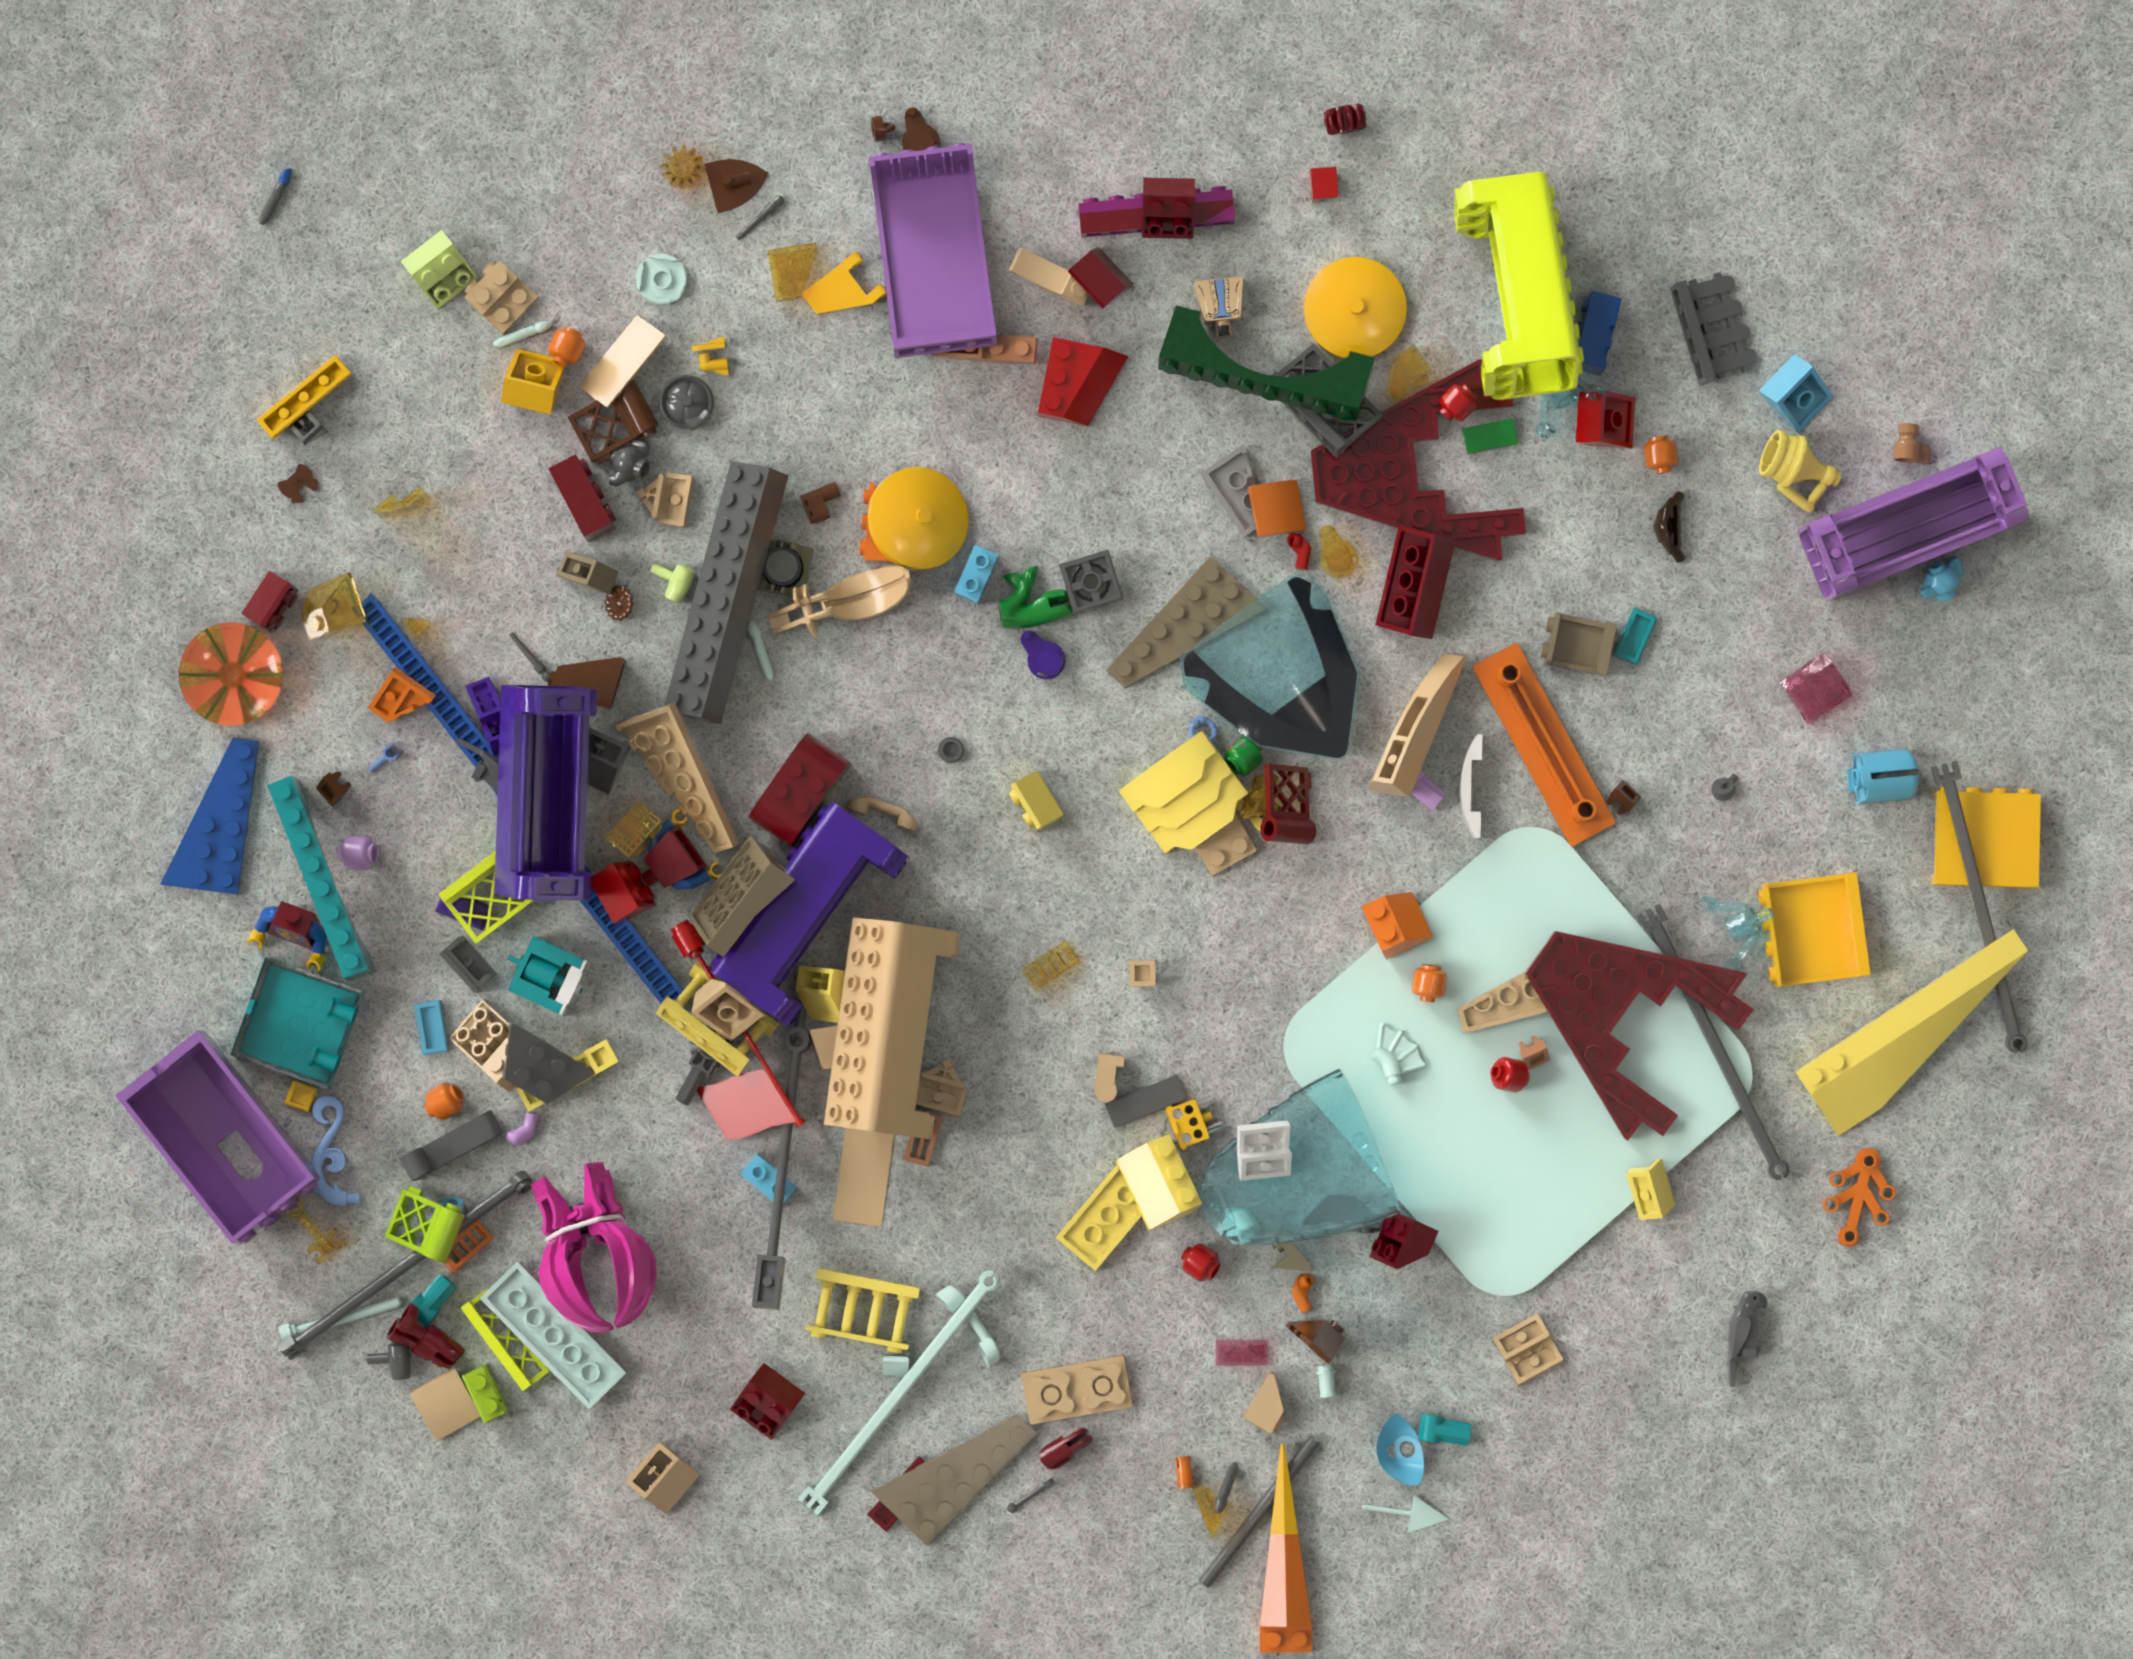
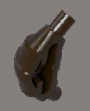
M1676 491L1673 497H1670L1662 508L1658 510L1653 524L1658 543H1661L1669 555L1673 556L1676 563H1680L1685 559L1680 549L1682 545L1680 535V503L1684 499V494Z

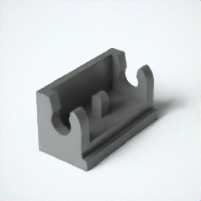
M463 935L455 939L439 953L474 993H477L497 975Z

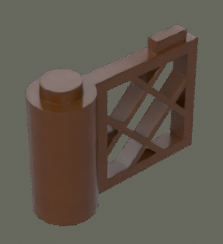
M631 380L613 401L612 404L615 410L612 419L599 416L601 406L603 405L599 401L593 402L568 417L591 462L597 461L598 464H602L611 458V452L641 436L643 439H647L657 433L656 428L659 424L635 380ZM596 409L595 414L589 413L590 411ZM585 414L593 416L590 432L580 429L576 419ZM617 415H619L622 422L616 421ZM598 418L611 422L607 437L594 433ZM615 423L624 425L629 436L622 440L611 438ZM583 433L589 434L587 440ZM593 436L606 439L604 449L597 454H594L590 447ZM610 441L616 442L609 446Z

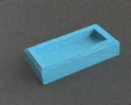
M441 1000L414 1004L422 1054L429 1055L449 1051Z

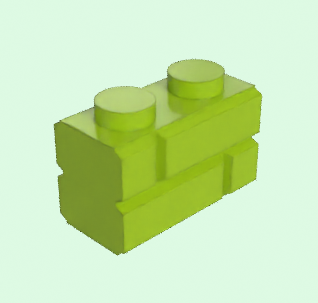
M488 1364L462 1376L483 1423L510 1411L495 1378L492 1377L493 1373Z

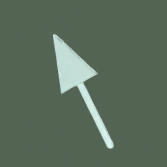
M1415 1495L1413 1496L1411 1511L1372 1505L1362 1506L1364 1510L1410 1516L1408 1533L1449 1520Z

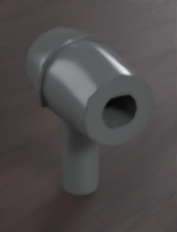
M390 1343L388 1345V1353L367 1354L368 1364L389 1363L392 1380L410 1378L411 1354L409 1346L401 1343Z

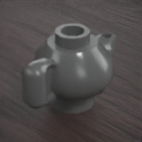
M636 438L630 442L629 446L612 453L610 464L615 475L609 480V485L619 486L625 482H632L636 478L644 479L650 469V461L644 459V457L649 453V442Z

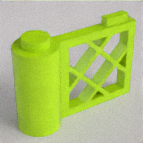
M410 1185L408 1190L403 1188L384 1237L415 1250L430 1259L446 1264L465 1217V1214L461 1213L462 1207L452 1203H447V1206L441 1205L423 1197L424 1191ZM409 1197L414 1200L416 1209L407 1213L406 1204ZM429 1207L436 1208L432 1219L426 1221L424 1210ZM418 1214L421 1225L412 1229L409 1218ZM404 1222L406 1233L398 1237L395 1235L396 1229L400 1223ZM423 1231L424 1239L420 1247L416 1244L414 1235Z

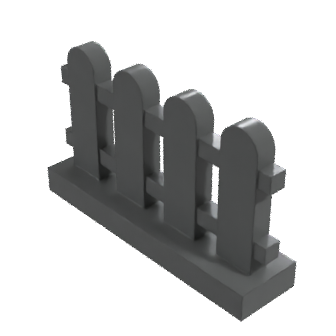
M1720 272L1713 274L1714 279L1697 283V280L1693 279L1688 281L1689 286L1687 281L1684 280L1670 287L1699 385L1716 379L1715 375H1717L1718 379L1726 377L1724 372L1741 368L1742 373L1750 370L1749 366L1757 361L1756 352L1752 349L1744 350L1741 342L1749 337V328L1746 325L1736 326L1734 317L1742 312V304L1737 300L1729 301L1726 293L1735 287V281L1731 276L1722 277ZM1719 295L1721 304L1704 307L1702 299ZM1726 319L1727 329L1712 332L1710 323ZM1734 344L1736 353L1719 357L1717 348Z

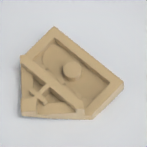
M661 473L655 481L636 492L658 523L686 528L695 477L675 473H666L665 475Z
M950 1059L920 1074L915 1107L960 1118L966 1090Z

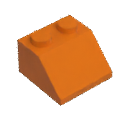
M1413 892L1385 895L1361 906L1386 960L1433 938Z

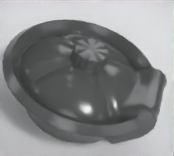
M682 375L675 377L665 385L660 395V409L664 418L670 424L681 429L693 431L711 419L714 397L705 381L696 376Z

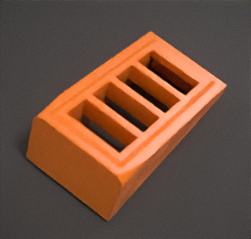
M477 1220L458 1234L454 1245L458 1243L467 1255L464 1257L453 1245L451 1252L459 1262L456 1264L449 1257L447 1263L443 1264L452 1274L455 1273L494 1237ZM472 1229H475L484 1239L481 1243L470 1232ZM464 1236H467L476 1246L473 1250L463 1240Z

